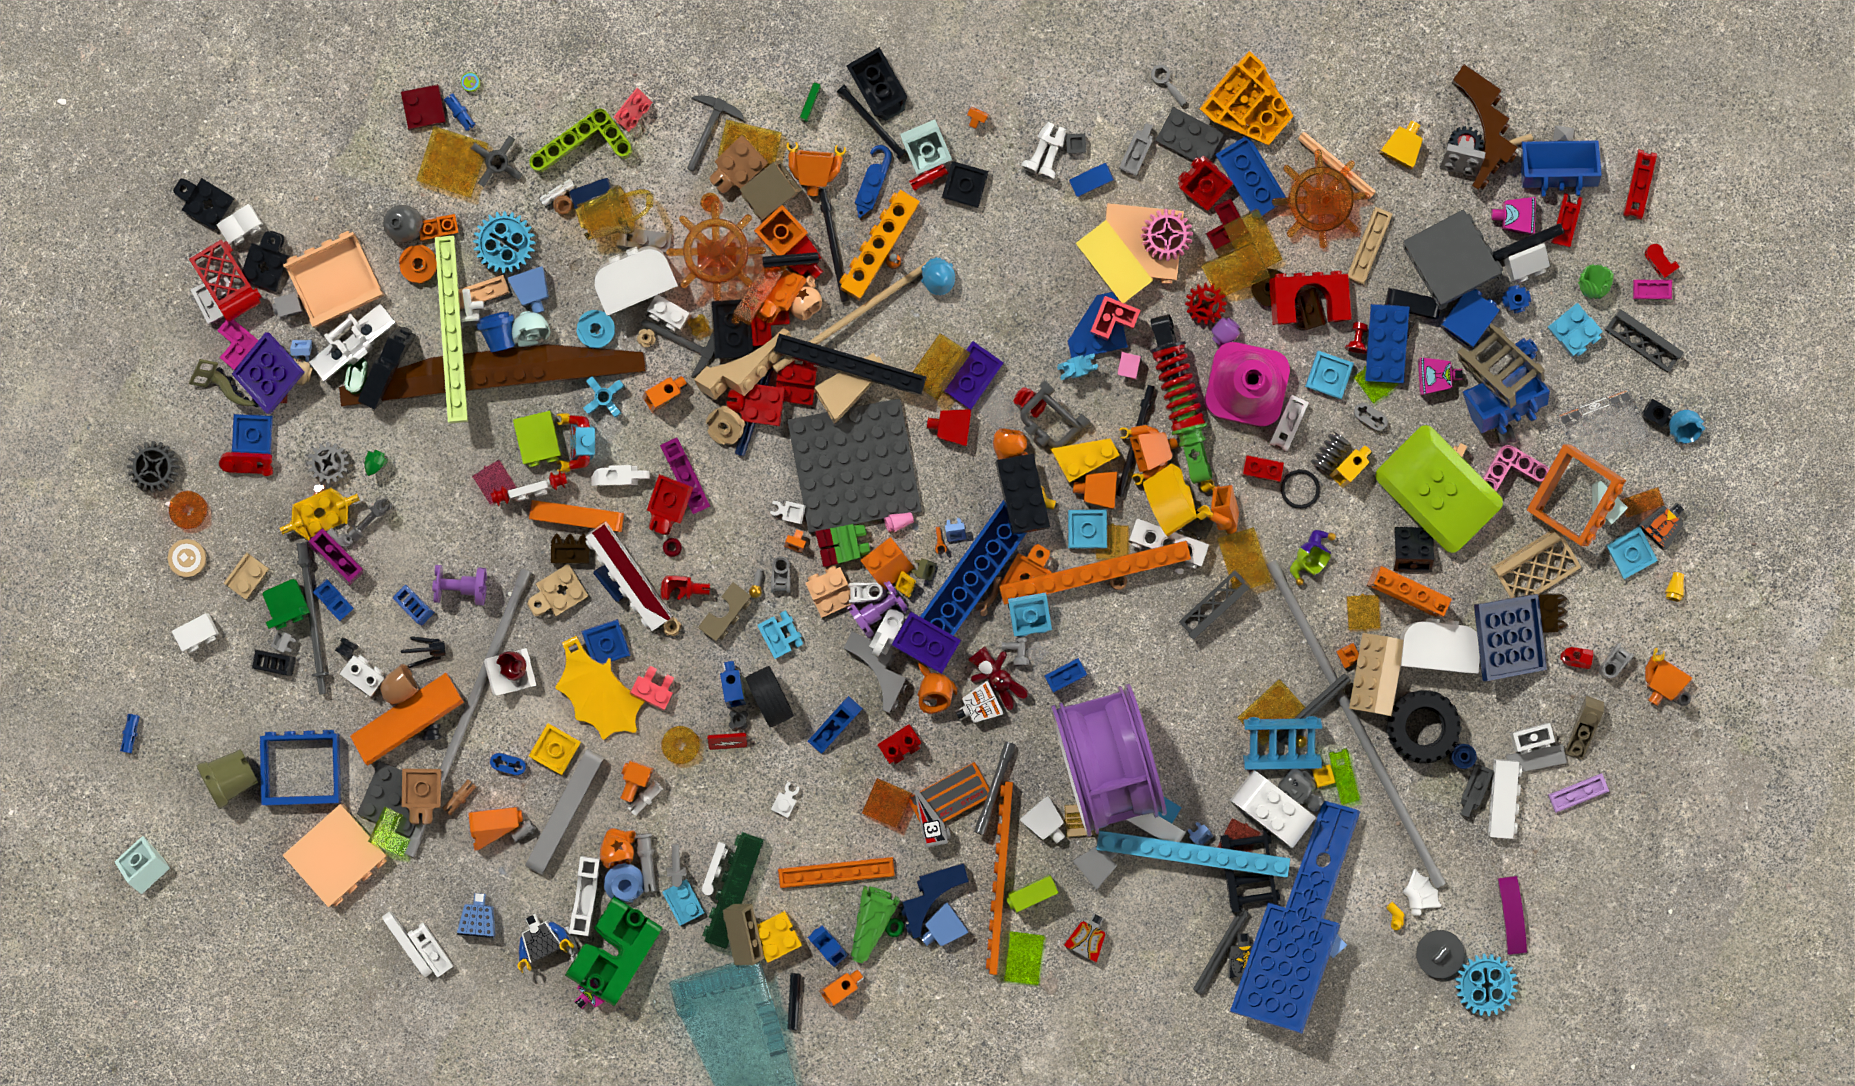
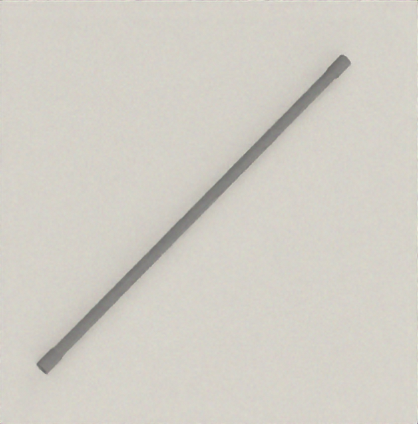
M1274 560L1266 566L1276 581L1331 685L1338 678L1284 578L1277 560ZM1344 690L1340 691L1336 697L1427 868L1435 888L1443 886L1446 882L1440 870L1436 867L1358 716L1354 709H1349L1350 701Z

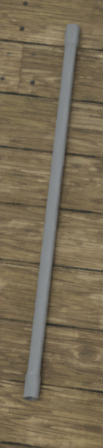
M521 568L486 658L497 656L532 572ZM484 662L440 766L441 789L488 678ZM422 814L420 815L419 825H416L404 851L405 854L412 857L416 855L427 826L422 824Z

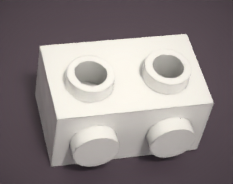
M658 294L655 295L647 309L650 313L649 317L657 322L660 319L667 323L666 327L673 331L677 329L682 331L691 315Z
M208 613L172 631L181 651H188V653L199 649L198 645L203 642L205 644L216 640L215 636L219 634Z
M353 655L340 675L367 695L373 697L386 678L383 676L384 672L376 666L374 668L369 666V661L362 655H359V657Z
M1550 723L1510 733L1515 752L1520 751L1521 754L1532 752L1531 748L1538 746L1539 749L1550 747V743L1555 742Z

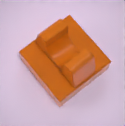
M971 107L967 114L972 117L969 126L976 129L979 121L985 123L989 114Z
M796 529L794 536H787L784 547L802 553L806 541L801 540L804 532Z
M1354 643L1336 651L1344 669L1357 663L1359 653Z

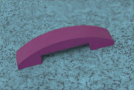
M676 437L661 444L660 447L676 480L693 487L688 502L692 513L695 514L710 507L678 438Z
M1517 876L1497 878L1504 917L1507 955L1527 953L1524 914Z

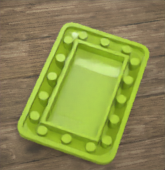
M1428 425L1419 427L1377 469L1375 474L1379 484L1450 553L1459 551L1503 507L1502 497L1434 428Z

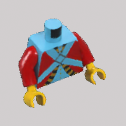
M568 413L557 414L562 419L561 422H557L558 425L571 424V461H557V464H562L561 472L568 473L570 469L587 467L589 461L595 455V427L590 425L588 418L585 416L569 415Z

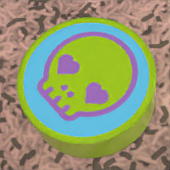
M465 73L461 78V86L467 92H474L480 87V79L475 73Z

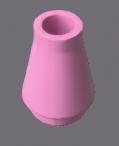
M911 512L888 515L889 517L884 518L887 531H893V533L914 523Z

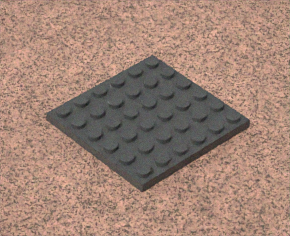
M900 398L851 407L835 424L827 412L787 420L803 505H806L805 516L809 533L889 517L888 515L922 511Z

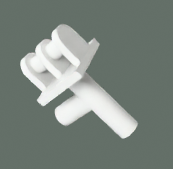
M463 289L465 311H460L461 329H464L465 326L473 328V326H477L476 324L480 322V310L473 309H483L484 302H471L470 289Z

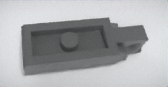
M1477 763L1474 764L1461 797L1460 804L1463 805L1460 815L1469 817L1472 809L1477 810L1494 770Z

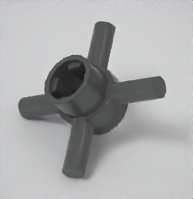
M509 135L500 150H492L490 152L477 143H473L470 149L485 158V165L487 167L478 184L485 187L493 173H500L502 171L507 172L517 180L521 178L522 173L508 165L506 155L515 141L513 137ZM494 157H500L499 160L502 162L500 166L498 164L492 165Z

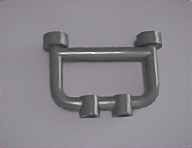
M1045 380L1039 385L1041 389L1023 407L1020 414L1021 421L1026 425L1023 429L1030 436L1035 433L1038 436L1036 438L1037 442L1043 447L1046 444L1051 448L1063 447L1083 428L1088 429L1092 425L1090 420L1082 413L1075 419L1051 397L1055 389ZM1041 399L1073 426L1060 441H1054L1028 417V413Z

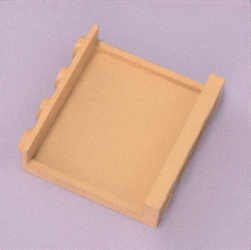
M1107 203V222L1152 280H1161L1163 284H1172V281H1176L1179 253H1176V260L1173 259L1172 255H1170L1169 261H1166V255H1163L1162 260H1159L1160 254L1157 253L1155 257L1151 256L1154 252L1153 249L1150 252H1146L1149 244L1142 245V242L1146 241L1147 238H1141V234H1147V232L1141 229L1144 226L1149 227L1145 224V220L1147 219L1152 222L1150 215L1153 214L1157 218L1156 211L1159 210L1161 215H1164V209ZM1175 210V217H1177L1179 213H1182V216L1180 218V220L1182 221L1184 211ZM1163 220L1157 222L1152 227L1151 233H1156L1163 229ZM1169 220L1171 229L1182 231L1177 223ZM1166 226L1164 234L1161 235L1165 237L1164 239L1167 240L1168 244L1169 237L1173 235L1167 230ZM1181 237L1171 240L1170 250L1177 248L1181 244ZM1152 239L1158 248L1165 250L1161 240Z
M346 231L338 235V239L324 241L321 243V247L307 249L304 251V255L290 257L286 260L287 263L283 264L297 290L313 328L326 324L384 296L354 232Z
M344 804L337 806L283 854V857L328 907L332 905L336 907L344 900L342 896L347 892L351 894L358 887L356 884L361 879L365 881L372 875V869L375 867L379 869L387 862L385 858L388 856L352 817Z

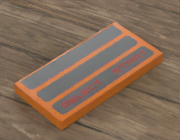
M973 762L919 792L942 822H945L986 800L989 788L977 765ZM914 794L907 799L920 822Z

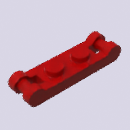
M1637 150L1623 216H1635L1636 219L1642 220L1657 153H1645L1644 150ZM1642 160L1648 161V166L1642 165ZM1632 203L1639 204L1638 209L1631 208Z

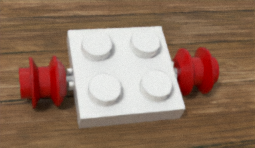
M559 470L557 475L551 472L547 481L537 482L508 491L504 486H501L499 491L493 488L494 492L491 493L493 504L497 503L499 507L500 502L504 501L508 504L509 496L518 502L529 499V495L534 494L536 497L546 495L547 490H551L550 484L556 491L560 485L565 488V484L568 481L565 472L561 473V470Z

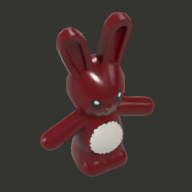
M984 646L968 659L982 672L971 676V681L975 683L989 679L991 687L999 692L1006 709L1012 710L1015 703L1008 689L1022 699L1028 697V691L1022 685L1013 681L1007 671L1001 670L1007 657L1006 652H1000L995 661L986 646Z

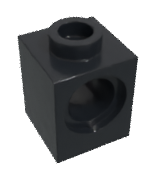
M1650 399L1640 417L1660 428L1669 424L1672 415H1670L1672 409L1654 399ZM1655 409H1659L1662 412L1661 419L1654 417L1653 412Z

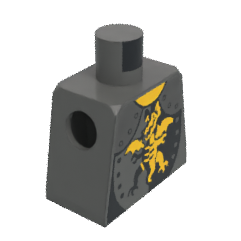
M1249 933L1237 934L1238 945L1230 946L1228 978L1242 977L1253 947V944L1249 943Z

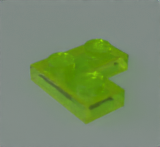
M384 806L368 842L403 857L410 839L395 833L403 815Z

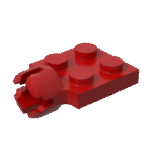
M755 384L753 389L745 396L732 389L727 397L737 400V402L727 401V407L736 413H740L741 419L744 422L780 427L785 388Z
M659 474L647 507V511L652 515L648 526L649 529L659 534L669 535L675 522H682L693 487Z

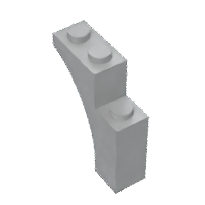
M852 631L844 649L856 654L871 667L882 689V710L888 713L891 710L895 711L899 700L896 698L899 692L904 693L908 683L905 682V677L886 669L887 665L891 666L895 658L892 655L893 650L889 649L886 655L880 653L879 657L871 654L873 648L869 647L872 640Z

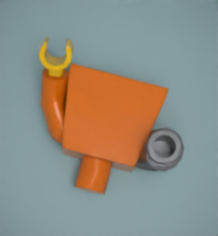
M1655 648L1653 656L1645 667L1647 687L1653 691L1648 701L1658 706L1661 700L1665 698L1680 706H1687L1691 701V695L1682 689L1692 680V677L1664 660L1665 651L1661 655L1656 654L1658 648Z

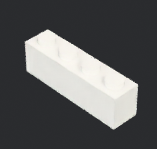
M1494 759L1488 836L1513 839L1514 834H1517L1515 815L1519 813V804L1516 803V798L1520 796L1521 787L1518 784V777L1522 775V765H1519V762L1516 760Z

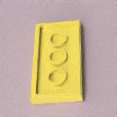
M1107 220L1075 243L1122 303L1128 301L1153 281Z

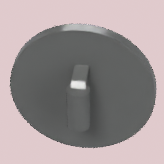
M1431 931L1424 935L1417 945V962L1420 968L1432 977L1446 978L1452 976L1460 969L1464 961L1463 944L1456 935L1449 931Z

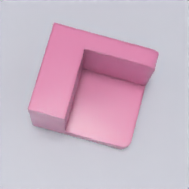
M1122 352L1117 374L1135 380L1141 356Z

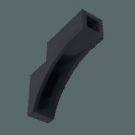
M399 326L388 336L380 357L371 368L358 402L374 410L381 404L395 371L416 337V334L412 333L409 328Z

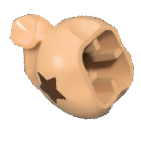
M812 275L805 278L807 281L789 308L791 313L800 320L809 319L822 307L821 295L818 290L814 289L815 279Z

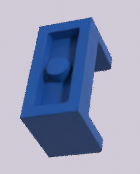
M1079 658L1044 675L1053 693L1086 676L1087 673Z

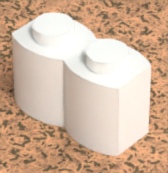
M250 204L242 207L217 224L228 244H234L235 246L241 244L245 240L244 237L246 235L258 233L263 225Z

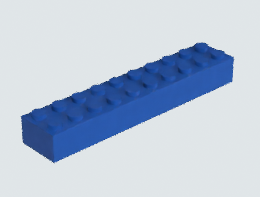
M1004 500L920 616L953 636L1027 534L1012 535Z

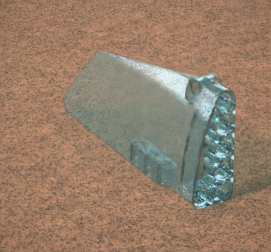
M761 961L755 965H735L733 962L681 977L668 983L676 1012L681 1018L714 1086H797ZM683 1004L690 1006L686 1012L680 1011L679 1008Z

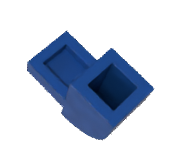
M823 925L815 929L807 937L833 967L848 956V953Z

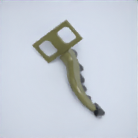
M199 359L189 380L190 385L207 388L211 381V383L219 385L223 394L233 403L247 407H259L253 398L250 401L246 396L241 398V392H235L238 387L230 384L233 378L223 375V369L221 367L217 368L218 362ZM203 363L213 365L209 371L200 369ZM197 376L207 378L205 383L194 382V379Z

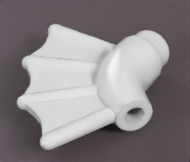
M1417 869L1413 870L1409 884L1402 892L1409 899L1412 916H1420L1421 909L1441 907L1438 901V890L1432 887L1429 881L1430 878L1420 875Z

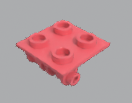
M636 88L613 118L629 132L637 125L638 120L649 110L653 102L639 88Z

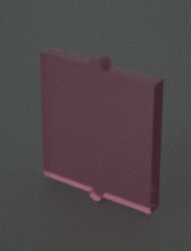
M500 460L495 461L489 466H484L483 470L472 476L489 504L493 503L491 493L494 492L493 488L497 491L501 490V486H504L507 491L517 488Z

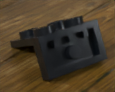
M1395 527L1393 571L1432 572L1434 564L1433 537L1423 527Z

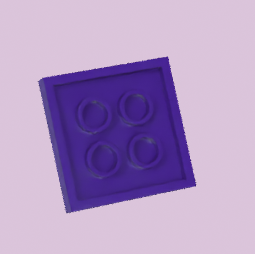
M265 332L233 371L232 375L264 412L271 414L305 372L269 332Z

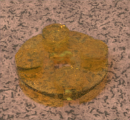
M675 726L664 734L661 742L662 752L669 761L676 764H686L692 761L699 752V737L692 729L686 726ZM679 739H682V742H686V746L683 747L682 751L675 747Z

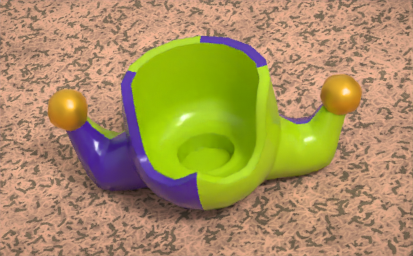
M1314 530L1308 542L1301 545L1298 549L1297 558L1290 567V572L1296 579L1297 585L1300 586L1304 583V580L1300 578V571L1305 570L1316 576L1326 567L1331 558V552L1321 544V539L1328 538L1330 541H1333L1336 538L1334 533Z

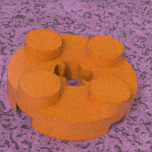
M424 245L406 248L399 258L401 274L410 282L422 284L433 278L437 271L436 255L430 248ZM416 259L417 261L419 259L423 260V267L421 269L419 267L418 269L414 268L415 264L413 262Z

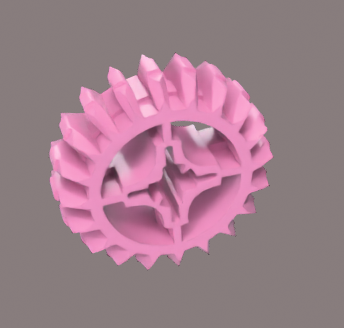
M1164 209V215H1161V212L1158 210L1156 211L1157 218L1153 214L1150 215L1152 222L1147 219L1145 220V224L1149 227L1144 226L1141 229L1147 232V234H1141V238H1147L1146 241L1142 242V245L1149 244L1146 252H1150L1153 249L1152 257H1155L1158 253L1160 254L1159 260H1162L1163 255H1166V261L1170 260V255L1176 260L1177 252L1183 256L1182 248L1185 250L1189 249L1185 243H1192V240L1187 238V236L1193 235V232H1187L1192 226L1191 224L1184 225L1188 221L1187 218H1184L1182 221L1180 220L1182 213L1175 217V210L1171 211V215H1168L1167 209ZM1163 220V229L1156 233H1151L1152 227L1157 222ZM1169 220L1177 223L1182 231L1171 229ZM1166 226L1167 230L1173 235L1169 237L1168 244L1167 240L1164 239L1165 237L1161 235L1164 234ZM1183 237L1181 244L1177 248L1170 250L1171 240ZM1152 239L1161 240L1165 250L1158 248Z

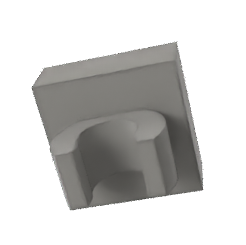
M277 630L271 647L283 653L285 650L291 652L292 649L287 647L289 641L296 642V640L289 633Z

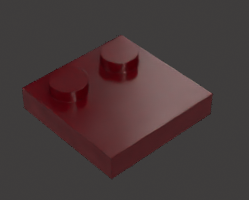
M438 84L401 92L408 130L446 123Z

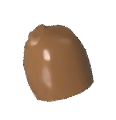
M401 664L388 674L380 686L383 699L390 704L404 702L419 690L409 667L405 664Z

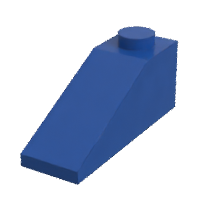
M848 696L812 735L808 742L822 754L863 708Z

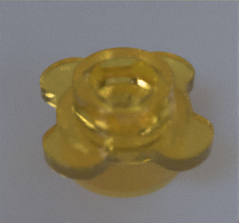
M699 314L698 317L690 318L687 321V324L692 329L691 333L693 336L709 331V325L706 324L703 314Z

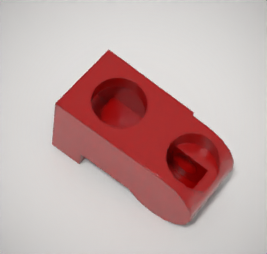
M1651 244L1645 249V257L1659 277L1664 279L1680 266L1676 261L1673 263L1669 262L1663 254L1664 250L1661 245Z

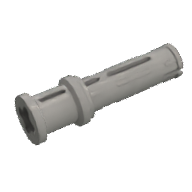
M652 833L635 835L638 841L637 854L641 857L644 892L650 891L649 884L651 892L657 891L652 855L654 854V849L651 846Z

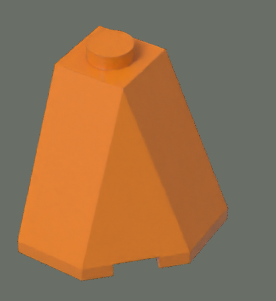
M518 807L468 813L471 837L475 839V843H473L474 851L484 848L519 827L520 822H523L522 810L519 811Z

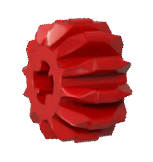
M1023 387L1017 392L1013 402L1022 410L1036 393L1031 389ZM1041 399L1028 415L1034 418L1039 417L1045 410L1046 402Z

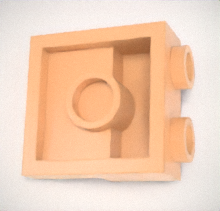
M835 565L826 569V574L819 576L817 573L808 577V582H806V586L821 618L851 605L849 603L851 593L841 567L836 568Z

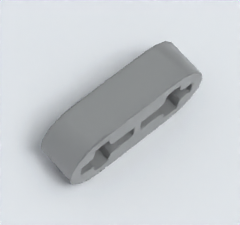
M1360 403L1354 408V416L1371 429L1381 431L1386 428L1387 418L1370 405ZM1366 407V413L1370 416H1359L1358 408ZM1371 418H1382L1383 426L1375 427V421Z

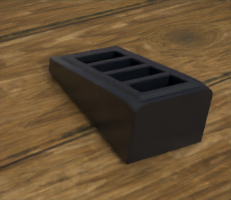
M255 649L252 668L292 676L296 657ZM262 655H265L263 666H260ZM272 657L271 665L268 667L269 659ZM279 658V666L278 669H276L277 660Z

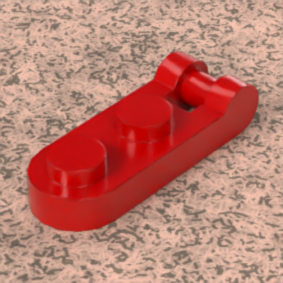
M226 452L221 455L219 460V467L225 472L262 474L264 476L273 474V467L271 466L272 455Z

